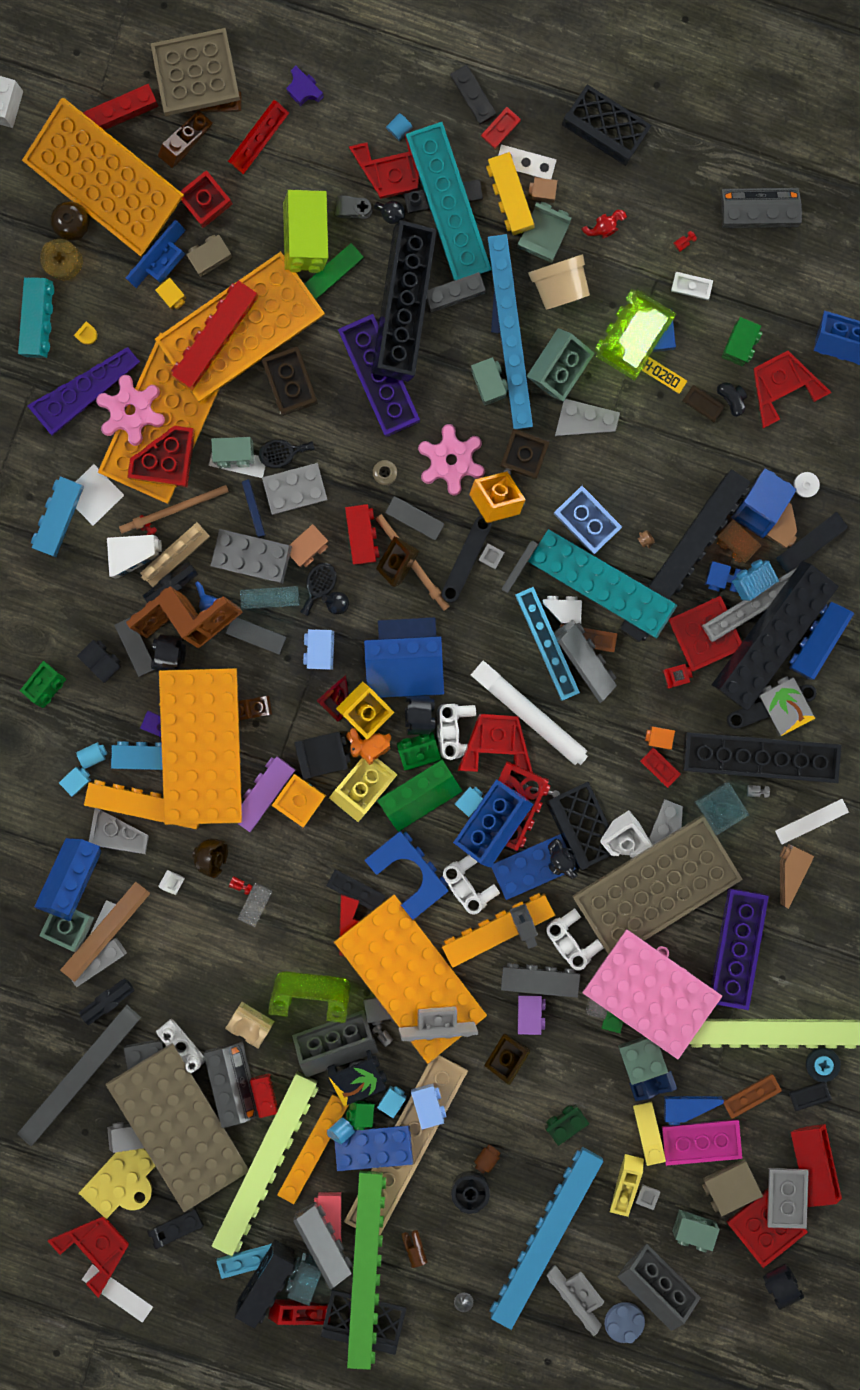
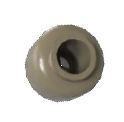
M388 460L377 462L373 468L374 480L382 486L393 484L397 478L396 466Z

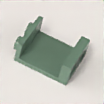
M536 202L531 215L535 228L523 233L517 248L552 263L572 218L563 210L557 212L551 209L552 206L545 202H541V204Z

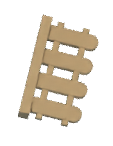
M196 522L140 573L142 575L141 578L144 581L146 580L152 587L156 586L159 580L172 572L210 538L209 534Z

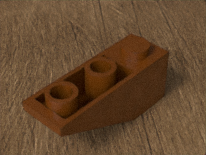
M198 110L162 144L158 157L171 168L175 167L207 132L213 122Z

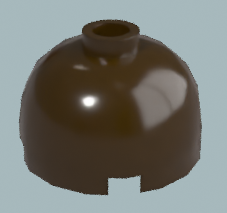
M66 201L58 204L53 209L51 226L60 238L75 241L82 238L88 231L89 216L80 204Z
M211 838L202 841L198 847H195L193 851L194 864L200 873L211 878H216L221 874V864H226L228 857V845L224 844V841Z

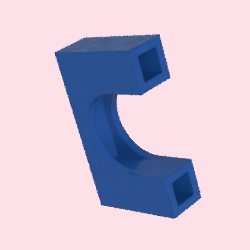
M400 830L369 855L365 862L376 875L392 862L399 859L411 860L420 867L423 875L420 888L401 903L403 909L414 920L449 891L447 888L449 885L443 876L440 878L435 873L437 869L431 861L427 863L424 860L423 856L425 854L423 851L411 844L413 839L410 835Z

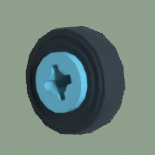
M820 1047L809 1053L806 1059V1069L814 1080L828 1082L838 1075L840 1060L833 1050Z

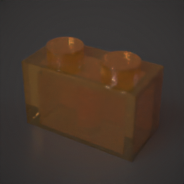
M731 520L717 535L719 540L717 544L724 550L728 548L733 553L731 556L738 563L741 561L746 563L762 546L735 520Z

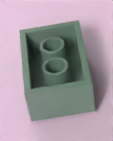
M558 328L526 377L550 396L564 401L595 353L572 333Z

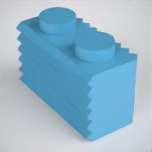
M757 560L751 564L752 567L750 569L742 570L736 574L737 578L732 580V583L736 587L735 589L739 593L741 600L750 601L779 582L769 561Z

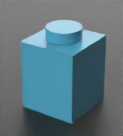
M75 767L59 784L73 797L91 781L89 778L90 774L83 767L81 769Z
M476 786L473 789L469 787L455 802V805L469 817L483 800L482 796L484 794Z
M390 1086L377 1108L394 1118L406 1100L405 1092L397 1086L394 1088Z

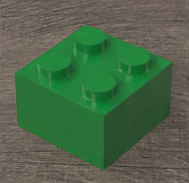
M740 317L734 325L721 358L740 366L749 363L755 352L752 349L753 345L756 346L763 333L760 331L761 325Z

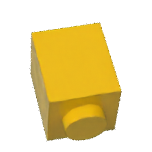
M171 278L155 289L171 310L174 308L177 310L184 305L186 297Z

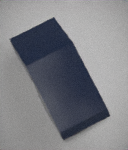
M671 1071L634 1085L629 1083L635 1101L647 1100L657 1094L673 1092L677 1089Z

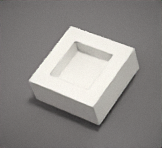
M167 870L158 887L176 895L185 878Z

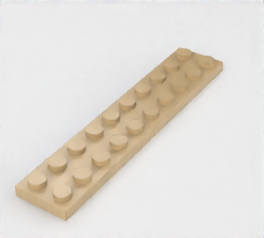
M438 1055L428 1063L415 1088L434 1083V1087H438L441 1094V1099H438L440 1107L444 1106L446 1112L468 1070ZM412 1095L394 1127L410 1125L413 1165L371 1169V1171L383 1172V1177H386V1189H382L381 1194L382 1197H385V1207L380 1210V1216H384L383 1228H379V1235H381L439 1126L421 1129ZM358 1195L344 1220L345 1223L356 1228Z

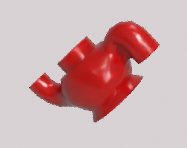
M616 210L611 216L607 217L604 214L597 218V224L593 229L585 226L582 228V231L588 236H603L602 239H605L619 229L616 228L618 220L623 221L628 217L623 210Z

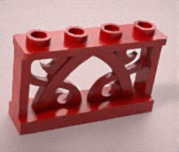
M506 761L498 780L511 789L515 787V791L527 800L535 799L534 805L523 819H526L523 828L520 825L517 828L518 836L515 839L509 840L506 844L507 847L518 851L519 847L523 848L527 837L524 835L527 830L531 831L535 822L532 819L535 812L539 813L543 804L540 800L543 795H547L550 785H548L549 779ZM511 770L526 776V778L520 783L510 774ZM528 781H535L539 789L535 794H532L530 789L533 786H528L524 790L523 785Z

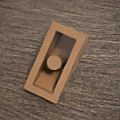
M788 503L777 523L766 535L767 538L782 548L791 547L797 539L795 536L797 528L793 508L790 503Z

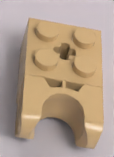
M241 1002L225 1029L236 1036L240 1035L246 1039L247 1043L259 1049L274 1021Z

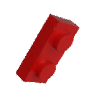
M506 107L482 133L481 137L496 149L521 122V119Z
M654 747L640 760L667 788L681 775Z

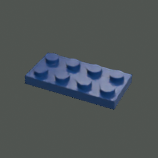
M561 834L493 863L491 868L506 900L564 875V873L560 875L554 874L548 866L551 856L548 845L554 839H559L563 848L567 849Z
M410 1125L354 1130L355 1133L342 1145L334 1141L337 1171L413 1165Z

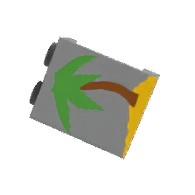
M788 676L778 680V685L771 687V685L766 686L758 696L767 709L776 727L775 730L778 736H783L815 719L795 679L788 678Z

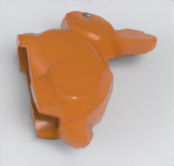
M352 728L346 734V738L351 742L350 752L352 756L358 757L360 755L369 765L373 764L375 759L390 750V734L374 733L368 740L366 738L362 740L355 728Z

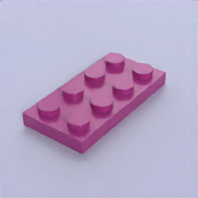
M738 1119L662 1126L666 1166L742 1159Z

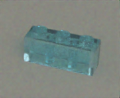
M298 586L240 590L242 610L300 606Z

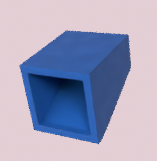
M764 469L731 518L761 538H764L777 523L797 489L789 482L776 476L774 472Z

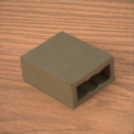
M744 1158L703 1178L705 1184L702 1186L706 1195L711 1194L714 1201L710 1203L715 1213L719 1211L721 1216L763 1197Z

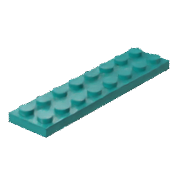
M443 122L407 133L406 138L454 281L478 272L482 274L490 271L491 267Z
M549 529L528 560L533 566L656 639L677 607L675 603Z

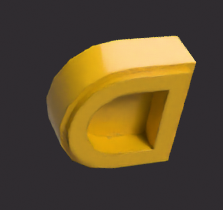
M86 321L74 336L83 344L91 345L96 342L98 334L95 328Z

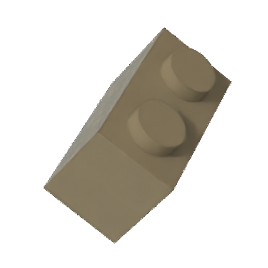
M212 235L205 240L206 243L203 245H196L189 249L187 257L200 277L232 258L220 235Z

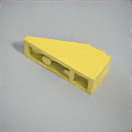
M652 1102L633 1105L647 1166L666 1162Z
M625 1154L610 1208L611 1213L629 1216L643 1174V1158Z

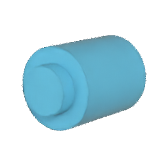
M97 742L76 752L82 767L86 769L106 760L105 755H107V751L103 744L99 745Z

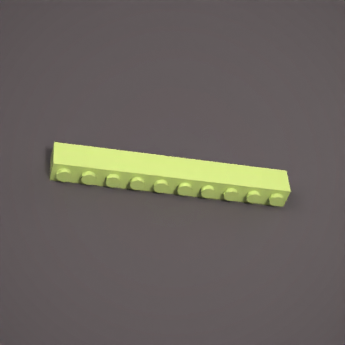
M706 1019L689 1044H691V1047L696 1048L702 1047L703 1044H710V1047L720 1048L722 1044H729L731 1048H740L741 1045H749L750 1048H760V1045H768L769 1048H779V1045H787V1048H799V1045H806V1048H818V1045H825V1048H837V1045H845V1048L854 1049L856 1045H860V1020Z
M298 1071L296 1072L216 1235L212 1247L230 1256H233L234 1252H239L243 1244L240 1239L243 1234L247 1236L251 1228V1224L248 1223L251 1217H256L260 1209L257 1205L260 1200L264 1201L268 1190L265 1188L268 1182L273 1183L277 1174L274 1170L276 1166H281L285 1158L282 1154L285 1148L289 1150L294 1140L291 1138L293 1131L298 1132L302 1123L299 1119L302 1114L306 1115L310 1107L308 1101L310 1097H315L319 1089L316 1086L317 1080L305 1077L304 1074Z

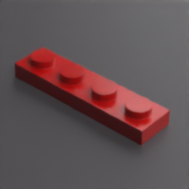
M273 100L228 162L240 173L244 174L288 116L289 112L281 104Z

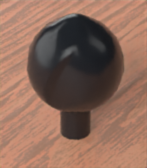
M389 201L385 204L376 202L374 205V209L381 211L383 219L389 224H397L405 218L404 207L397 201Z
M333 592L329 596H322V602L326 603L329 612L339 615L347 611L349 599L344 593Z

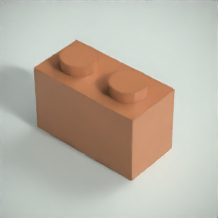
M312 524L290 544L292 546L290 557L299 567L303 565L307 567L314 561L312 558L317 553L322 554L328 548L327 544L329 541Z

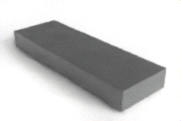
M395 496L385 512L435 541L445 525Z
M531 541L503 585V592L508 593L537 547L538 544Z
M130 617L114 626L138 677L155 669H151L152 658L142 636L130 629L126 623L131 619Z
M240 618L234 619L229 624L226 632L230 636L279 655L287 638Z

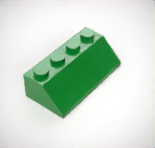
M441 759L377 801L399 832L463 791L444 760Z

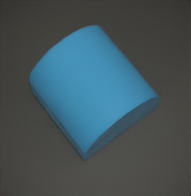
M400 113L386 126V129L399 142L413 128L411 123Z
M340 1118L327 1130L328 1137L341 1145L355 1133L352 1125L344 1118Z

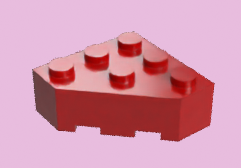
M181 426L171 427L166 433L130 458L127 478L187 488L195 430Z

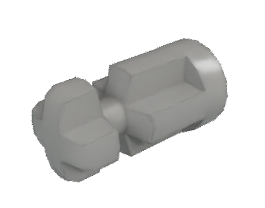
M747 786L748 797H760L761 794H764V798H768L770 795V788L768 786H765L764 789H761V786Z
M381 1024L373 1027L372 1032L379 1034L377 1038L386 1047L394 1039L386 1030H381Z

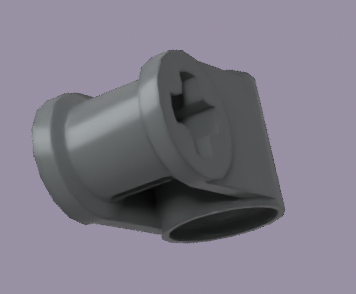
M337 196L336 217L367 219L372 215L373 209L368 199ZM363 205H366L368 209H365L364 212H361L360 208H362Z

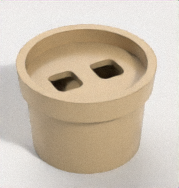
M583 254L528 272L531 281L536 284L546 310L590 295L583 265H585Z

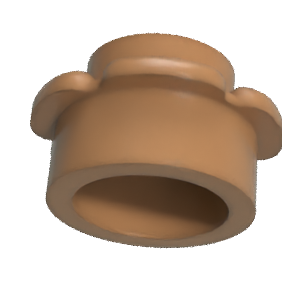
M647 530L639 533L640 537L638 540L644 548L646 546L651 548V545L655 543L651 534Z

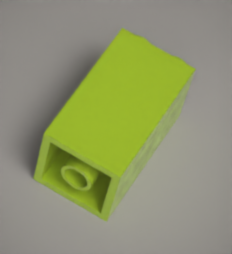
M288 190L283 202L285 270H290L291 272L309 270L311 273H318L323 271L328 260L327 192Z

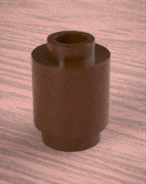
M488 1144L475 1159L474 1163L477 1164L475 1168L483 1174L485 1172L490 1173L500 1159L501 1152Z

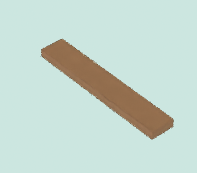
M135 882L60 971L75 982L150 893Z

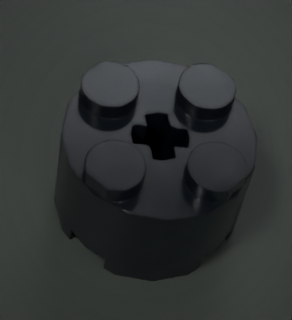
M160 634L158 639L154 638L152 648L155 650V658H152L151 669H155L156 672H159V670H182L179 668L181 663H185L186 645L182 644L184 639L181 636Z
M429 696L406 697L405 701L409 702L408 708H405V727H409L406 730V734L426 735L435 730V718H431V713L435 709L434 699H430Z
M473 1171L459 1174L452 1184V1201L461 1212L467 1214L478 1213L488 1204L490 1197L489 1184L486 1178L480 1173ZM473 1189L475 1192L472 1193V1196H469L466 1191Z
M786 1263L763 1276L766 1289L769 1294L773 1293L774 1301L779 1310L785 1309L804 1298L802 1290H798L797 1279Z

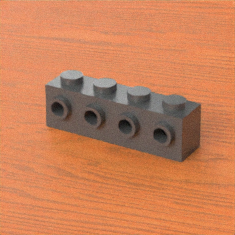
M509 962L507 966L503 965L501 990L578 998L580 973L572 968L558 971L557 967L552 966L538 969V965L527 964L526 967H519L518 963Z

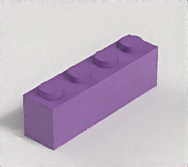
M278 756L275 759L271 757L265 765L268 768L264 774L260 773L254 781L256 783L255 787L252 790L249 788L243 796L245 800L242 803V823L238 824L249 832L253 830L296 771L294 767Z

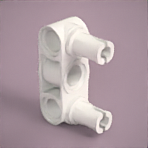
M453 703L443 704L438 707L437 737L439 753L444 759H459L464 755L468 744H461L459 742L457 720L459 717L476 716L475 705L458 706V704ZM445 707L451 710V715L448 718H445L442 714ZM449 745L454 750L451 756L445 754V748Z
M468 855L459 862L456 861L447 865L444 868L443 877L466 911L470 914H477L485 908L487 902L499 895L500 892L493 884L482 893L478 892L476 894L475 889L466 876H464L465 871L477 863L475 859ZM450 868L457 871V876L453 879L448 878L446 875L447 870ZM471 900H476L479 903V907L476 910H471L468 907V903Z
M574 908L562 918L559 917L549 922L546 926V932L553 941L554 946L570 966L575 970H582L590 963L591 958L604 949V947L597 939L585 949L579 948L577 942L567 932L568 927L581 918ZM553 925L560 927V932L556 935L550 933V927ZM581 956L583 963L581 965H574L573 958Z
M170 1019L156 1030L157 1035L166 1046L171 1043L174 1044L186 1064L188 1072L196 1071L206 1062L203 1054L173 1019ZM183 1042L186 1045V1049L179 1050L176 1044Z

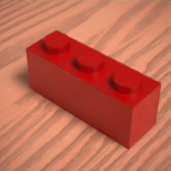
M368 504L345 507L353 565L375 563L376 558H379L378 546L374 547L373 539H377L376 528L371 526V520H374L373 508L369 509Z

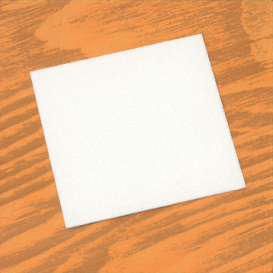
M95 464L76 481V483L84 486L76 509L92 526L124 496L106 476L98 473L99 469Z

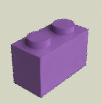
M518 993V1034L541 1035V1030H545V1018H541L542 1010H545V999H542L541 994Z

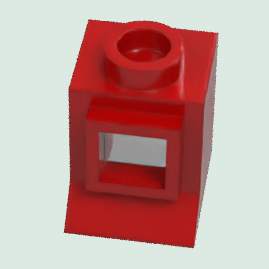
M686 664L662 670V673L665 675L667 689L690 683L689 678H693L690 666L686 667Z

